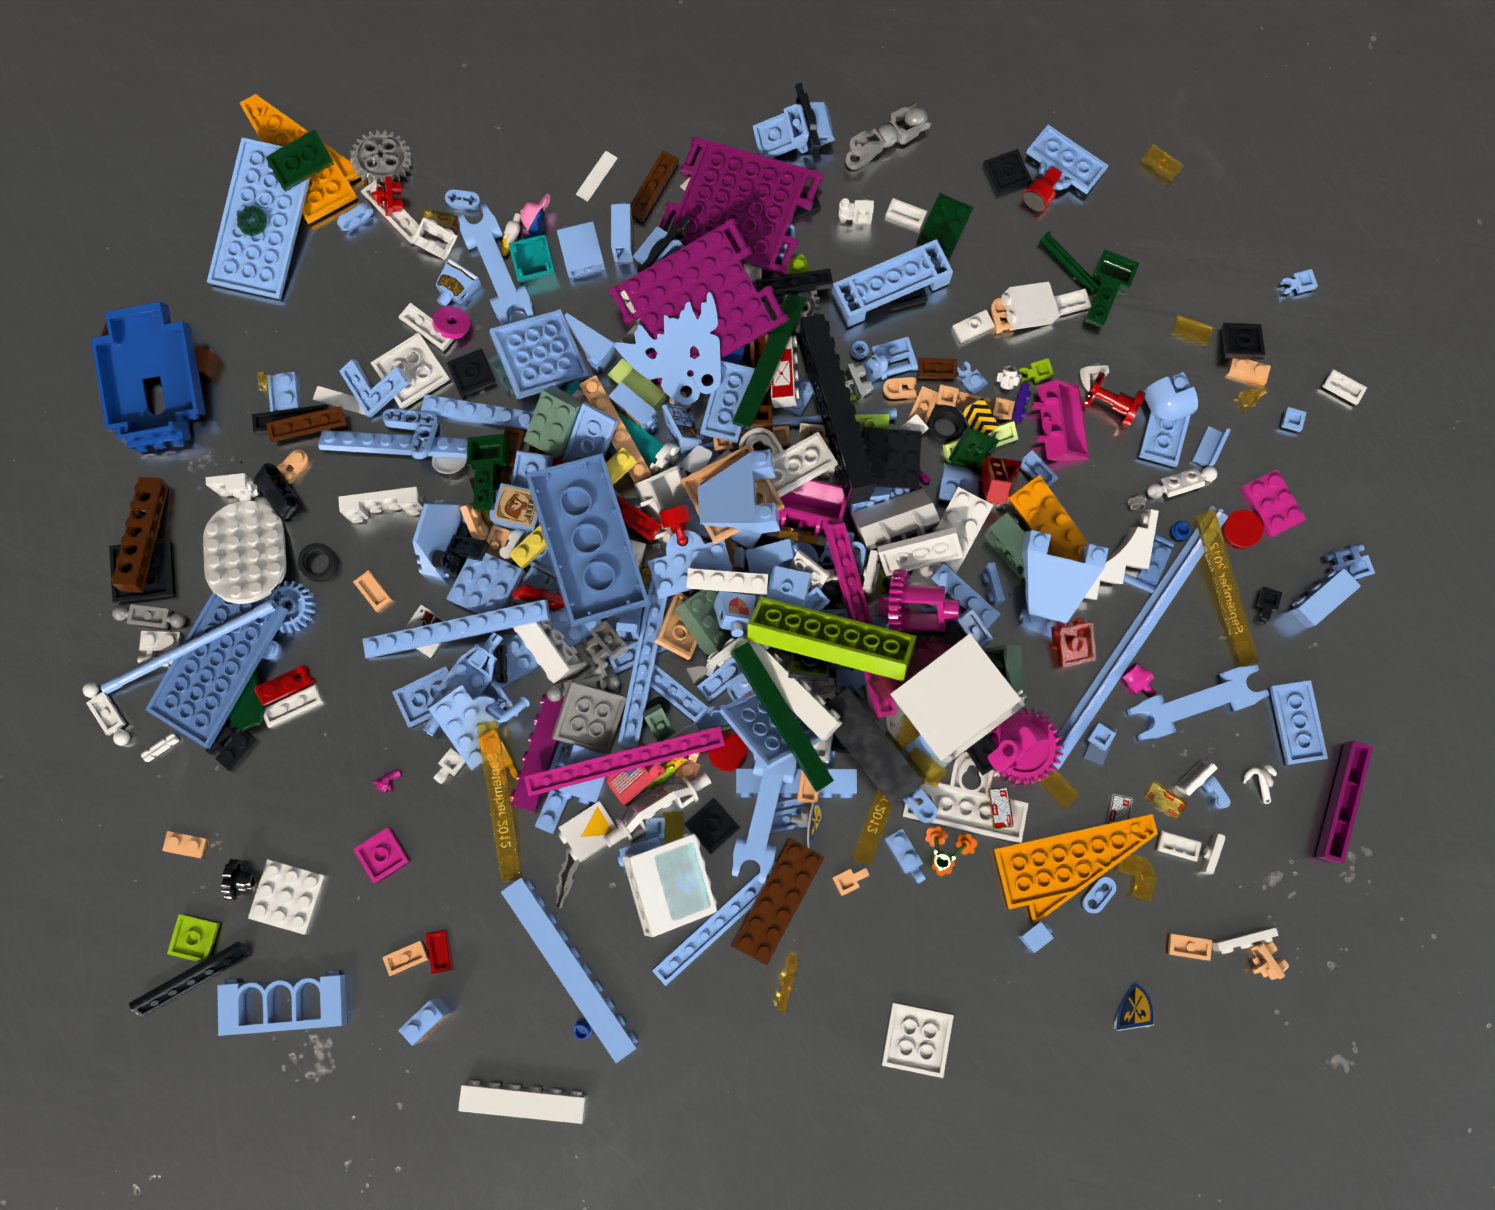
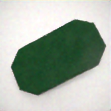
M256 669L229 714L231 724L242 731L260 724L266 711V706L262 705L254 691V687L260 685Z

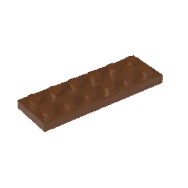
M788 838L736 934L731 947L768 965L825 857Z

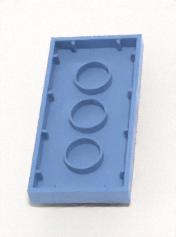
M603 453L527 473L526 481L571 628L648 606L647 593Z

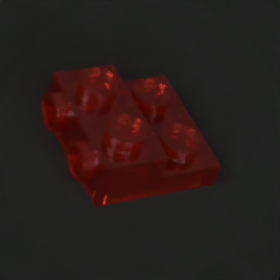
M1083 617L1073 618L1072 623L1058 621L1056 626L1051 627L1052 646L1057 647L1059 667L1064 668L1096 660L1093 622L1086 621Z

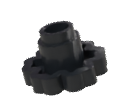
M230 859L229 863L225 865L221 883L224 900L236 901L241 891H248L255 886V873L244 870L242 861L239 859Z

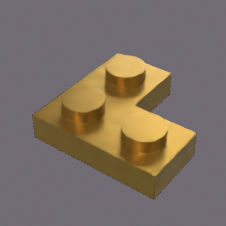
M784 527L783 530L779 531L778 535L779 540L791 539L795 542L817 545L818 537L814 536L815 533L803 531L802 535L795 532L794 528Z

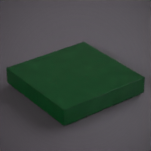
M968 426L950 455L949 460L952 463L980 473L984 456L992 454L999 440L994 436Z

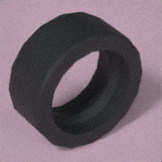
M941 406L935 409L929 417L927 424L929 427L928 433L934 441L945 444L959 439L964 430L965 421L958 409L953 406ZM940 415H950L956 420L957 429L953 434L947 436L937 432L935 421Z
M309 544L299 554V570L313 581L321 582L328 580L337 570V555L324 544ZM317 551L326 553L329 558L327 568L321 573H313L307 567L308 558Z

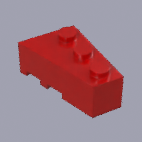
M984 456L979 477L986 501L995 505L999 503L1006 504L1017 482L1022 461Z

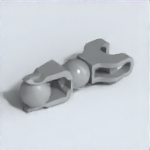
M912 103L908 107H903L893 112L888 124H882L877 129L863 131L854 136L849 144L851 151L847 153L845 159L847 167L852 170L859 169L868 164L878 153L882 152L883 147H892L896 142L906 144L917 137L920 132L929 129L932 123L927 122L928 115L922 107L916 106L917 103ZM905 118L906 126L909 129L904 130L896 125V123ZM859 156L858 162H852L850 159Z

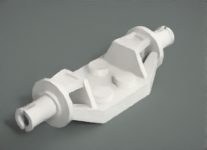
M704 772L691 782L682 777V783H663L629 804L622 819H616L618 828L603 836L607 846L610 848L623 838L632 843L634 838L647 831L642 820L653 817L656 811L669 807L673 801L680 809L692 801L697 802L699 800L697 791L711 784L707 774Z

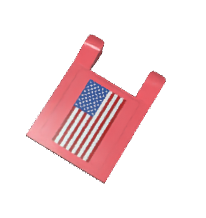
M639 741L638 747L645 746L646 744ZM655 764L649 772L645 767L607 776L604 780L625 806L653 780L662 776L665 773V769L663 766Z

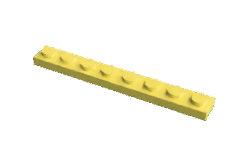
M624 447L606 462L612 485L638 463ZM540 525L509 553L510 557L522 569L547 548Z

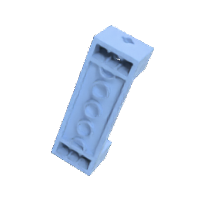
M936 239L833 283L832 297L848 328L864 321L866 312L927 285H930L932 291L950 284L953 271Z

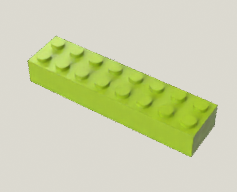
M761 596L748 622L747 640L904 681L914 654L916 636Z

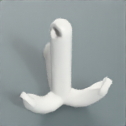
M1264 764L1261 767H1252L1245 773L1243 783L1246 784V781L1254 774H1258L1263 802L1269 804L1271 802L1269 787H1272L1274 783L1270 774L1276 776L1277 772L1269 764Z

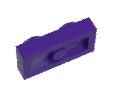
M1022 383L1018 392L1011 419L1015 425H1018L1020 420H1024L1027 409L1023 408L1025 402L1028 403L1031 392L1028 391L1030 384Z

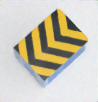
M979 398L959 410L964 417L967 427L970 426L986 434L999 428L984 398Z

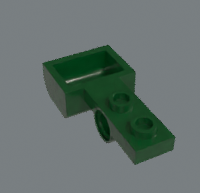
M1104 249L1092 276L1095 281L1100 282V285L1093 298L1085 322L1103 328L1118 290L1127 293L1140 264L1139 262Z
M505 434L468 437L467 465L472 470L475 469L473 509L476 512L494 510L495 492L500 487L499 478L496 475V467L509 466L510 442Z

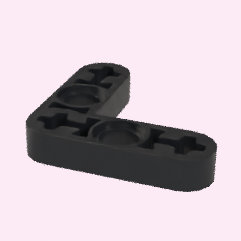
M463 523L458 535L472 538L467 524ZM436 550L432 555V565L455 578L458 577L467 558L454 556L442 550Z

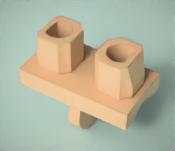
M1272 941L1254 945L1250 948L1255 955V958L1252 959L1256 965L1252 968L1254 974L1261 972L1264 978L1269 976L1271 980L1285 977L1284 972L1289 965L1283 958L1274 960L1272 954L1277 951V947Z

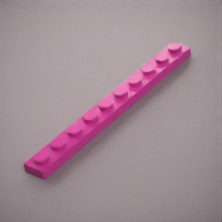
M845 523L828 525L824 530L848 617L852 620L873 625ZM864 671L876 719L897 714L894 699L890 695L892 691L888 677Z
M719 726L524 776L528 795L533 796L723 747L725 743L721 727Z

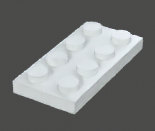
M955 527L877 547L886 577L891 576L895 569L911 571L963 558Z

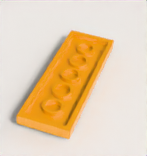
M1037 475L1010 495L1008 500L1029 530L1051 534L1047 551L1048 555L1079 562L1082 546L1088 545V542L1041 475Z

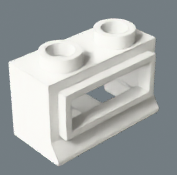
M423 217L411 242L445 260L457 239V235L448 228L440 227L434 220ZM422 229L447 242L446 248L443 249L437 246L435 242L428 241L419 236Z

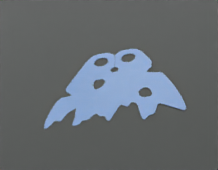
M710 292L707 294V302L701 303V314L698 320L692 310L691 303L687 302L684 310L680 312L679 319H670L664 315V334H657L656 340L652 339L646 330L638 324L637 330L634 332L636 344L614 342V347L634 369L648 380L662 378L661 387L664 393L682 405H689L698 400L700 392L710 394L720 386V339L716 335L710 334L718 325L716 305ZM693 346L699 350L700 356L696 359L690 357V349ZM649 348H654L657 352L656 358H649L645 351ZM689 370H692L694 372V375L692 377H689L687 375V372ZM705 374L712 375L714 379L712 385L704 386L701 379ZM685 385L692 388V395L688 398L682 397L680 393L681 388Z

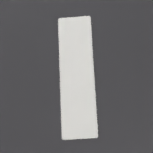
M605 151L576 195L589 201L617 160V157Z
M317 386L313 400L336 407L342 406L343 409L366 415L355 396Z

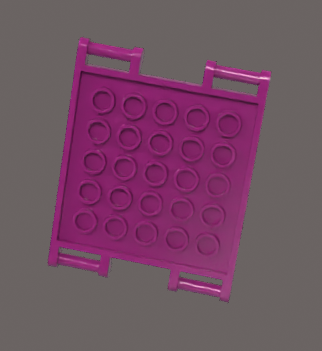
M692 137L687 158L680 168L681 173L691 175L680 204L666 203V210L659 228L666 231L673 212H676L671 228L675 224L678 226L684 217L688 218L691 223L684 230L685 236L680 240L686 246L723 225L729 219L735 218L739 232L747 246L753 251L751 255L740 262L777 273L780 276L787 275V267L793 251L799 243L797 239L786 236L797 206H801L806 210L812 209V201L824 175L815 170L699 137ZM702 147L695 167L691 166L698 148ZM808 178H811L813 181L806 199L801 198ZM726 231L725 234L735 253H739L741 250L731 231ZM782 245H788L781 265H776Z
M735 218L729 219L718 228L608 290L610 296H613L622 312L625 324H631L640 318L648 335L654 340L657 339V334H664V315L670 319H679L680 312L684 310L687 302L691 303L692 310L698 320L701 314V303L707 302V294L710 292L716 305L718 325L710 334L716 335L720 339V360L789 321V317L782 311L773 294L774 290L771 285L758 293L740 262L751 255L753 251L745 243L736 226ZM728 230L731 231L741 250L737 254L725 234ZM624 290L636 311L633 314L630 313L620 295V292ZM767 297L778 318L777 320L772 321L761 300L762 298ZM693 346L690 349V357L696 359L700 356L699 350ZM652 352L647 356L651 359H655L657 356V352ZM689 370L687 375L691 377L694 375V372ZM657 378L660 383L659 387L663 391V388L661 387L662 378Z

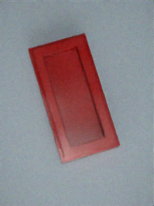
M447 929L426 933L431 974L453 970Z

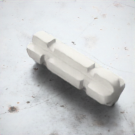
M170 733L166 736V739H161L152 745L149 750L143 751L141 757L145 762H149L155 758L154 756H158L169 749L170 745L178 743L179 738L175 733Z

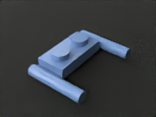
M1155 533L1149 569H1141L1137 578L1125 573L1123 581L1152 594L1175 542Z

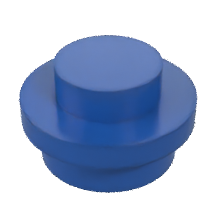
M1178 521L1172 526L1171 531L1176 539L1185 540L1191 535L1192 529L1187 522Z
M581 1019L574 1024L573 1034L578 1040H586L593 1034V1029L587 1020Z

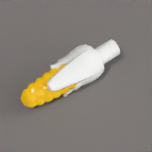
M515 213L513 220L509 221L506 225L500 247L502 256H507L510 252L508 243L515 242L520 233L521 226L519 223L521 215Z

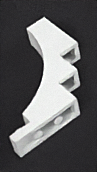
M1152 509L1144 510L1140 517L1141 527L1130 528L1120 546L1107 557L1104 570L1084 597L1085 599L1097 600L1100 581L1123 584L1126 566L1149 569L1159 511Z

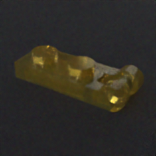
M788 954L785 959L788 967L786 974L782 973L779 985L783 987L781 994L777 993L774 1003L775 1006H778V1012L785 1013L798 963L795 954Z

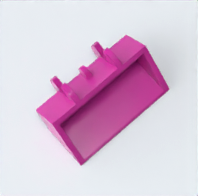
M1057 379L1038 385L1039 402L1032 403V409L1041 411L1044 435H1039L1036 439L1038 443H1045L1047 460L1061 462L1089 459L1079 385Z
M812 479L780 497L785 507L778 511L779 520H781L780 530L784 529L786 522L799 524V529H802L803 525L816 528L815 536L819 537L820 529L824 530L828 525L842 523L846 500L840 485Z

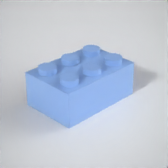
M1345 569L1330 571L1322 578L1324 582L1312 586L1307 591L1309 595L1300 597L1292 604L1294 608L1290 612L1305 628L1316 626L1361 587Z

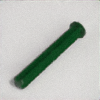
M1050 231L1040 239L1039 243H1043L1091 293L1099 287V284L1052 237Z

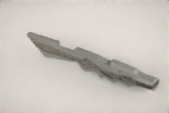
M590 805V806H588V807H586V808H584V809L578 811V812H577V815L580 814L581 812L585 811L586 809H588V808L591 807L592 805ZM572 848L566 850V861L561 865L562 870L558 874L560 882L556 886L557 898L554 904L558 908H562L564 899L568 896L574 882L572 880L573 874L580 863L579 859L574 861L569 853V850Z

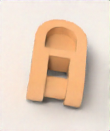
M1002 298L995 299L990 308L995 325V333L999 334L1004 330L1013 331L1008 322ZM1006 318L1007 322L1001 323L1000 319Z
M916 378L888 379L883 385V393L889 399H915L918 397L915 390ZM902 386H907L908 390L903 391Z
M295 450L277 468L287 483L292 484L307 468L310 459L304 451ZM290 466L294 468L292 472L288 471Z

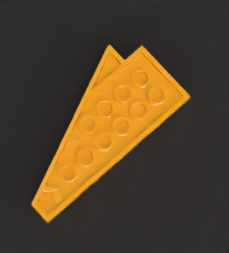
M256 94L240 102L261 142L284 147L308 133L306 129ZM324 142L323 144L334 165L310 178L302 211L308 224L358 198L350 182L360 178L361 175L357 176L351 162Z
M1153 814L994 849L1008 909L1028 905L1032 923H1038L1155 837L1158 832Z

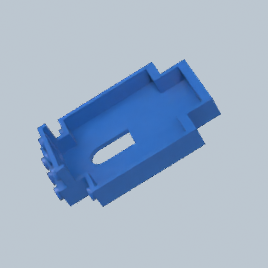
M162 302L105 312L109 335L90 338L105 428L113 430L117 434V439L125 440L128 449H134L136 452H146L151 447L163 449L166 448L167 444H172L173 446L184 445V441L191 440L188 420L199 419V415L206 414L191 325L184 321L171 323L169 305ZM160 376L165 408L162 413L154 415L148 408L144 379Z

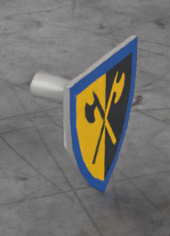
M818 802L812 803L810 814L809 809L804 807L801 809V816L793 815L791 820L793 823L808 826V848H810L823 819L822 806Z
M1137 983L1128 990L1121 1002L1117 1016V1031L1154 1025L1155 1015L1151 998L1145 989Z

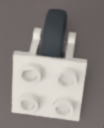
M799 550L788 569L812 574L808 593L818 586L827 596H842L835 567L819 566Z

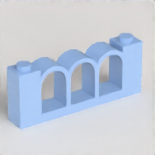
M339 971L326 972V976L320 978H305L298 983L289 979L274 981L269 985L258 981L245 984V982L238 983L237 979L225 980V984L217 985L218 1036L334 1027L347 1024L346 974L339 975ZM308 982L314 983L319 988L321 1018L302 1019V989ZM279 985L288 987L291 992L292 1020L274 1022L273 995ZM251 987L259 989L262 993L263 1023L245 1024V996Z

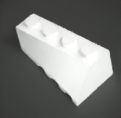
M550 620L514 627V631L520 635L524 645L532 652L536 662L541 665L546 672L547 678L553 684L565 681L589 665L585 659L583 661L580 660L576 655L578 651L573 646L570 648L563 641L564 636L560 631L552 629V622Z

